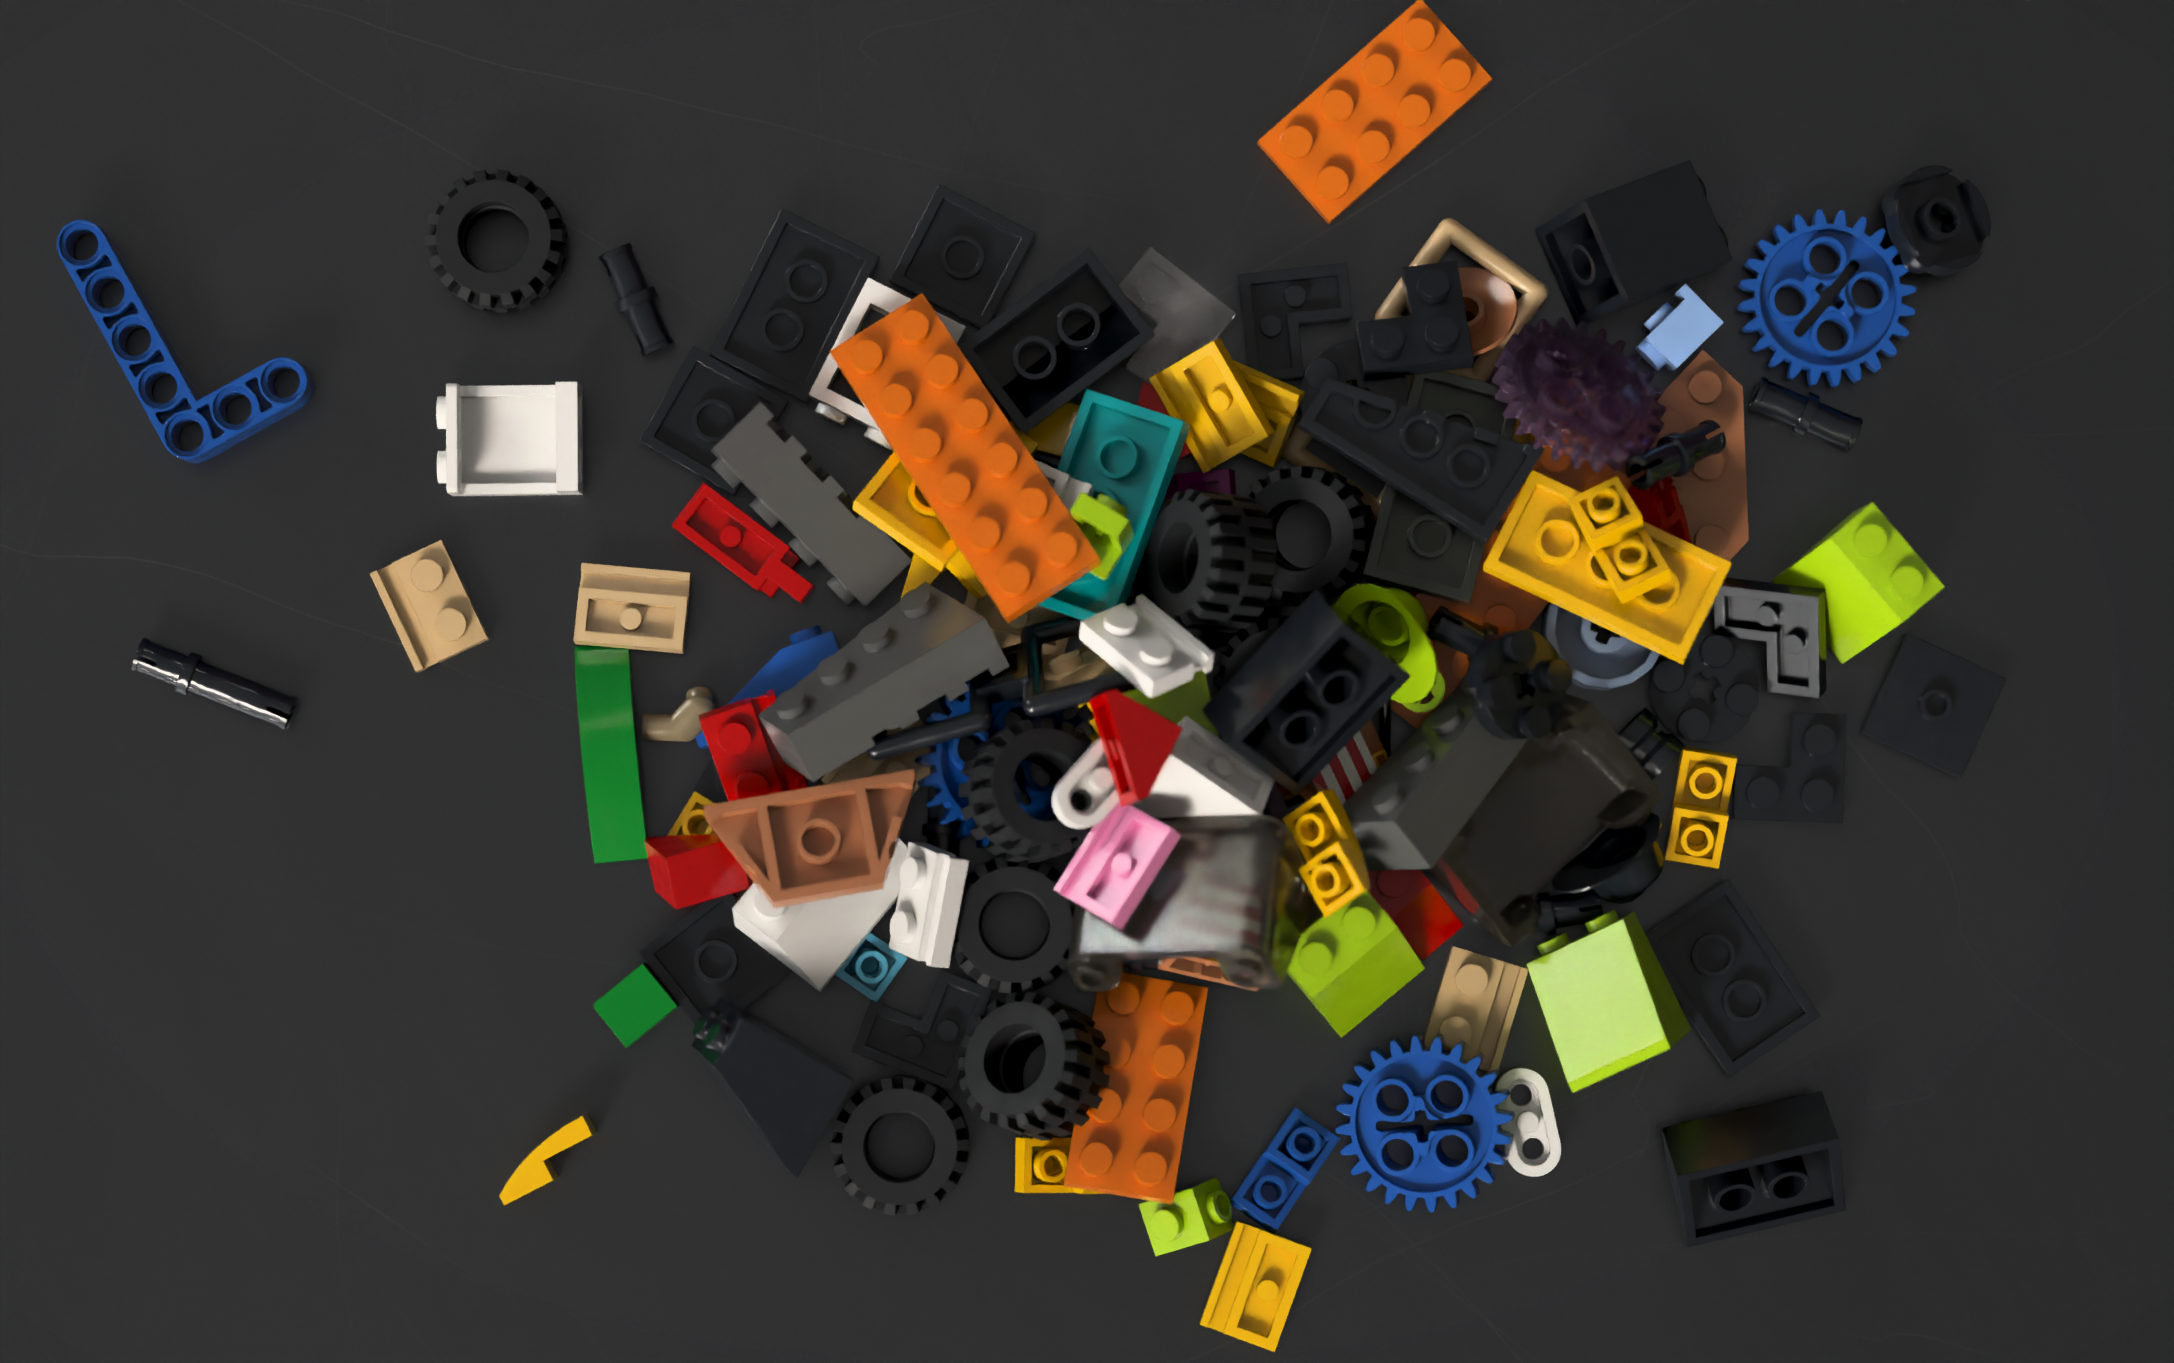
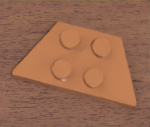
M910 769L703 807L706 821L772 907L779 908L884 889L915 788L916 776L915 770Z

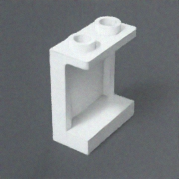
M577 381L555 382V385L461 386L458 383H446V396H438L436 403L438 429H446V451L437 452L438 483H446L448 494L452 496L583 495L582 386Z
M1186 716L1177 724L1183 729L1149 796L1130 804V806L1132 805L1159 820L1181 835L1166 861L1191 877L1261 816L1275 780L1227 745L1223 740Z

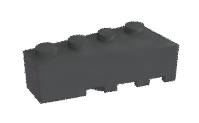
M761 402L758 403L710 450L717 457L711 466L733 489L742 482L756 498L749 505L771 528L780 521L795 536L788 545L809 567L818 560L833 575L826 584L846 605L849 606L856 599L862 606L866 607L912 560L884 531L852 509L854 503L850 500L851 497L842 486L821 466L818 467L799 441L783 427L780 428L772 420L774 415Z
M924 582L916 589L907 592L899 603L875 622L866 625L859 635L838 652L821 661L813 672L793 688L780 694L775 702L758 716L784 763L814 782L876 745L874 736L881 731L897 728L903 730L920 719L917 710L944 694L949 701H952L969 691L965 683L966 681L987 669L994 676L1010 665L985 617L929 583Z
M1468 674L1465 675L1460 685L1342 805L1357 837L1367 871L1432 869L1528 741V739L1503 740L1497 738L1480 724L1472 706H1479L1476 698V688H1468ZM1513 675L1512 681L1517 686L1515 693L1517 697L1522 692V681L1519 675Z

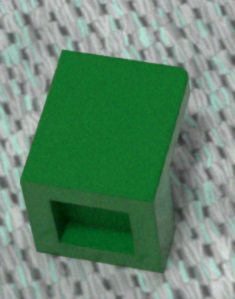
M647 963L641 964L594 1003L595 1011L626 1048L632 1046L680 1006Z

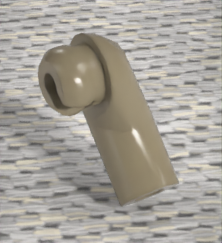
M695 686L686 692L687 699L673 714L643 713L642 740L688 742L695 739L703 731L698 715L717 709L714 703V693L705 686Z

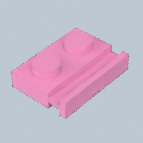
M1119 801L1101 822L1092 827L1057 882L1054 890L1122 930L1181 835L1171 827L1132 805L1121 807Z

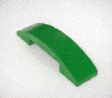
M591 645L574 646L581 755L594 862L596 864L647 859L644 840L648 838L645 804H643L630 649Z

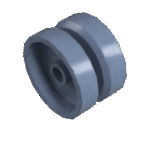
M1548 602L1542 612L1540 634L1553 645L1559 659H1564L1570 665L1572 671L1571 683L1578 688L1606 691L1631 684L1652 669L1660 655L1612 631L1610 637L1605 641H1598L1595 639L1598 632L1591 631L1593 622Z

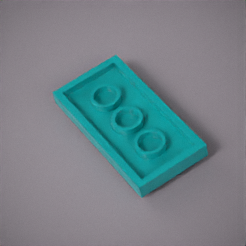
M1086 389L1057 470L1069 474L1078 481L1093 485L1095 491L1092 498L1097 500L1100 494H1103L1128 510L1125 517L1130 520L1135 536L1108 579L1101 580L1088 572L1039 603L1038 606L1083 621L1123 602L1126 604L1155 520L1158 517L1189 432L1190 424L1183 420Z

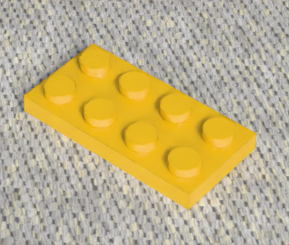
M1531 470L1483 565V571L1684 665L1731 569L1732 563L1643 522L1644 528L1670 568L1672 580L1622 604L1594 556L1569 506L1568 499L1581 492Z

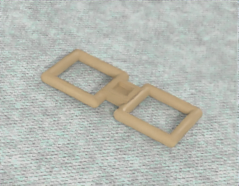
M1446 218L1439 223L1409 266L1438 263L1452 244L1498 278L1508 282L1512 288L1522 294L1517 301V319L1510 334L1499 345L1480 354L1474 361L1473 367L1445 371L1487 382L1544 303L1549 291L1546 284L1453 218ZM1402 276L1376 311L1375 320L1402 317L1401 314L1407 307ZM1414 375L1405 376L1408 391H1410ZM1353 381L1346 382V384L1351 385ZM1301 416L1291 430L1282 458L1293 466L1325 468L1327 471L1337 472L1344 476L1306 448L1313 437L1297 428L1303 418ZM1347 478V483L1351 486H1357L1364 494L1361 499L1365 505L1371 506L1374 516L1370 517V521L1375 524L1384 489L1375 498Z

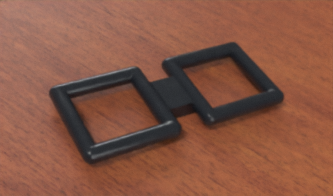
M1137 596L1128 598L1126 605L1135 604ZM1065 615L1026 626L1021 631L1019 644L1001 648L1010 665L1008 668L994 676L987 669L969 680V713L889 735L887 730H883L874 736L876 745L867 750L866 754L872 760H881L986 731L992 725V704L1020 696L1023 697L1024 712L1030 717H1038L1089 703L1090 699L1110 690L1116 689L1121 693H1125L1138 688L1117 671L1044 692L1043 644L1079 635L1081 620Z

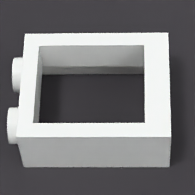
M868 277L832 349L858 334L871 308L884 315H888L912 299ZM936 312L958 346L961 345L967 333L966 326ZM829 353L809 392L810 398L819 403L815 412L842 426L845 425L848 418L867 427L863 435L865 438L892 451L893 449L865 407L830 390L840 369Z

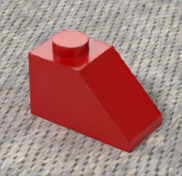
M1419 869L1367 871L1370 889L1367 891L1398 927L1421 961L1426 959L1464 926Z

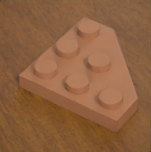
M1702 350L1606 452L1603 458L1626 474L1625 466L1627 460L1632 456L1640 455L1656 447L1661 437L1673 432L1682 434L1705 420H1713L1718 423L1720 428L1705 436L1707 439H1710L1724 432L1726 445L1723 451L1695 463V467L1691 472L1680 477L1671 476V478L1674 480L1673 485L1676 486L1680 505H1683L1692 544L1730 561L1749 541L1743 386L1710 355ZM1642 470L1632 475L1630 478L1634 481L1635 479L1643 476L1646 472Z

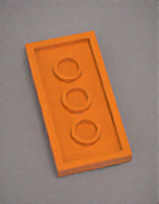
M1417 0L1262 136L1257 144L1323 219L1330 224L1492 81V77L1423 0Z
M1100 969L1092 1020L1095 1022L1093 1028L1102 1031L1106 1042L1100 1048L1108 1051L1110 1054V1064L1105 1065L1103 1068V1073L1110 1075L1108 1086L1100 1087L1098 1096L1103 1098L1098 1109L1090 1107L1087 1111L1090 1119L1083 1126L1077 1124L1073 1126L1063 1186L1172 1205L1208 987Z

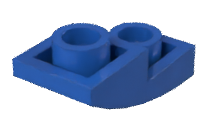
M1295 1107L1231 1197V1205L1269 1232L1275 1233L1340 1138Z

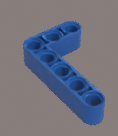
M78 219L69 222L61 229L57 236L56 245L59 256L161 441L172 455L188 463L207 461L301 409L310 402L315 387L312 374L305 366L287 357L272 359L207 396L200 398L111 236L104 229L88 220ZM85 234H95L98 240V249L95 255L84 261L77 260L74 255L76 240ZM120 281L125 290L121 303L113 308H104L100 301V292L103 286L108 282ZM146 328L151 336L148 350L141 355L131 356L126 348V339L135 329ZM295 370L300 379L297 392L290 397L279 398L274 391V381L277 375L282 371ZM166 375L173 376L177 383V392L174 398L167 403H157L152 395L155 381ZM245 396L250 400L252 406L251 414L244 423L238 425L231 424L226 416V408L234 398ZM199 423L204 432L201 445L195 450L183 451L178 441L181 429L187 424Z

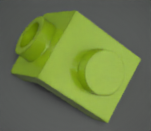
M1081 492L1070 511L1073 519L1101 561V565L1089 573L1101 580H1106L1135 536L1130 520L1125 517L1128 510L1106 495L1100 494L1097 500Z
M1218 1178L1206 1180L1193 1187L1174 1192L1172 1205L1153 1201H1144L1138 1204L1155 1256L1210 1241L1234 1228L1231 1202L1227 1194L1222 1190Z

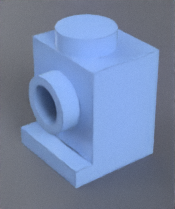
M1686 283L1672 296L1679 305L1674 309L1666 302L1649 318L1644 325L1651 333L1636 346V350L1644 360L1658 371L1664 366L1672 373L1724 323Z

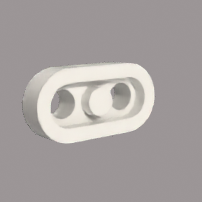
M1100 737L1093 742L1058 782L1052 794L1054 813L1063 824L1070 828L1085 829L1098 824L1119 802ZM1074 792H1079L1085 797L1086 807L1084 811H1079L1073 807L1071 796Z
M1513 1068L1504 1072L1498 1078L1493 1091L1509 1089L1511 1093L1514 1086L1523 1084L1528 1087L1530 1098L1524 1105H1515L1509 1095L1503 1102L1498 1104L1499 1109L1510 1110L1515 1113V1117L1511 1121L1500 1125L1501 1129L1509 1131L1514 1135L1511 1143L1504 1144V1150L1508 1156L1509 1164L1516 1171L1526 1176L1538 1177L1553 1170L1561 1156V1142L1547 1083L1537 1072L1527 1068ZM1529 1138H1537L1542 1144L1541 1154L1534 1159L1526 1158L1522 1152L1523 1143Z

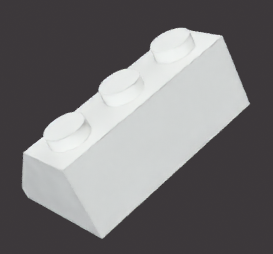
M899 838L884 889L773 908L759 888L753 883L732 908L735 927L821 992L898 899L901 884L900 868L906 857L907 846Z

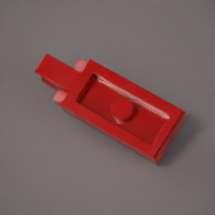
M704 482L671 525L758 592L763 591L771 598L781 588L803 604L815 589L814 585L793 570L801 559L791 552V547Z

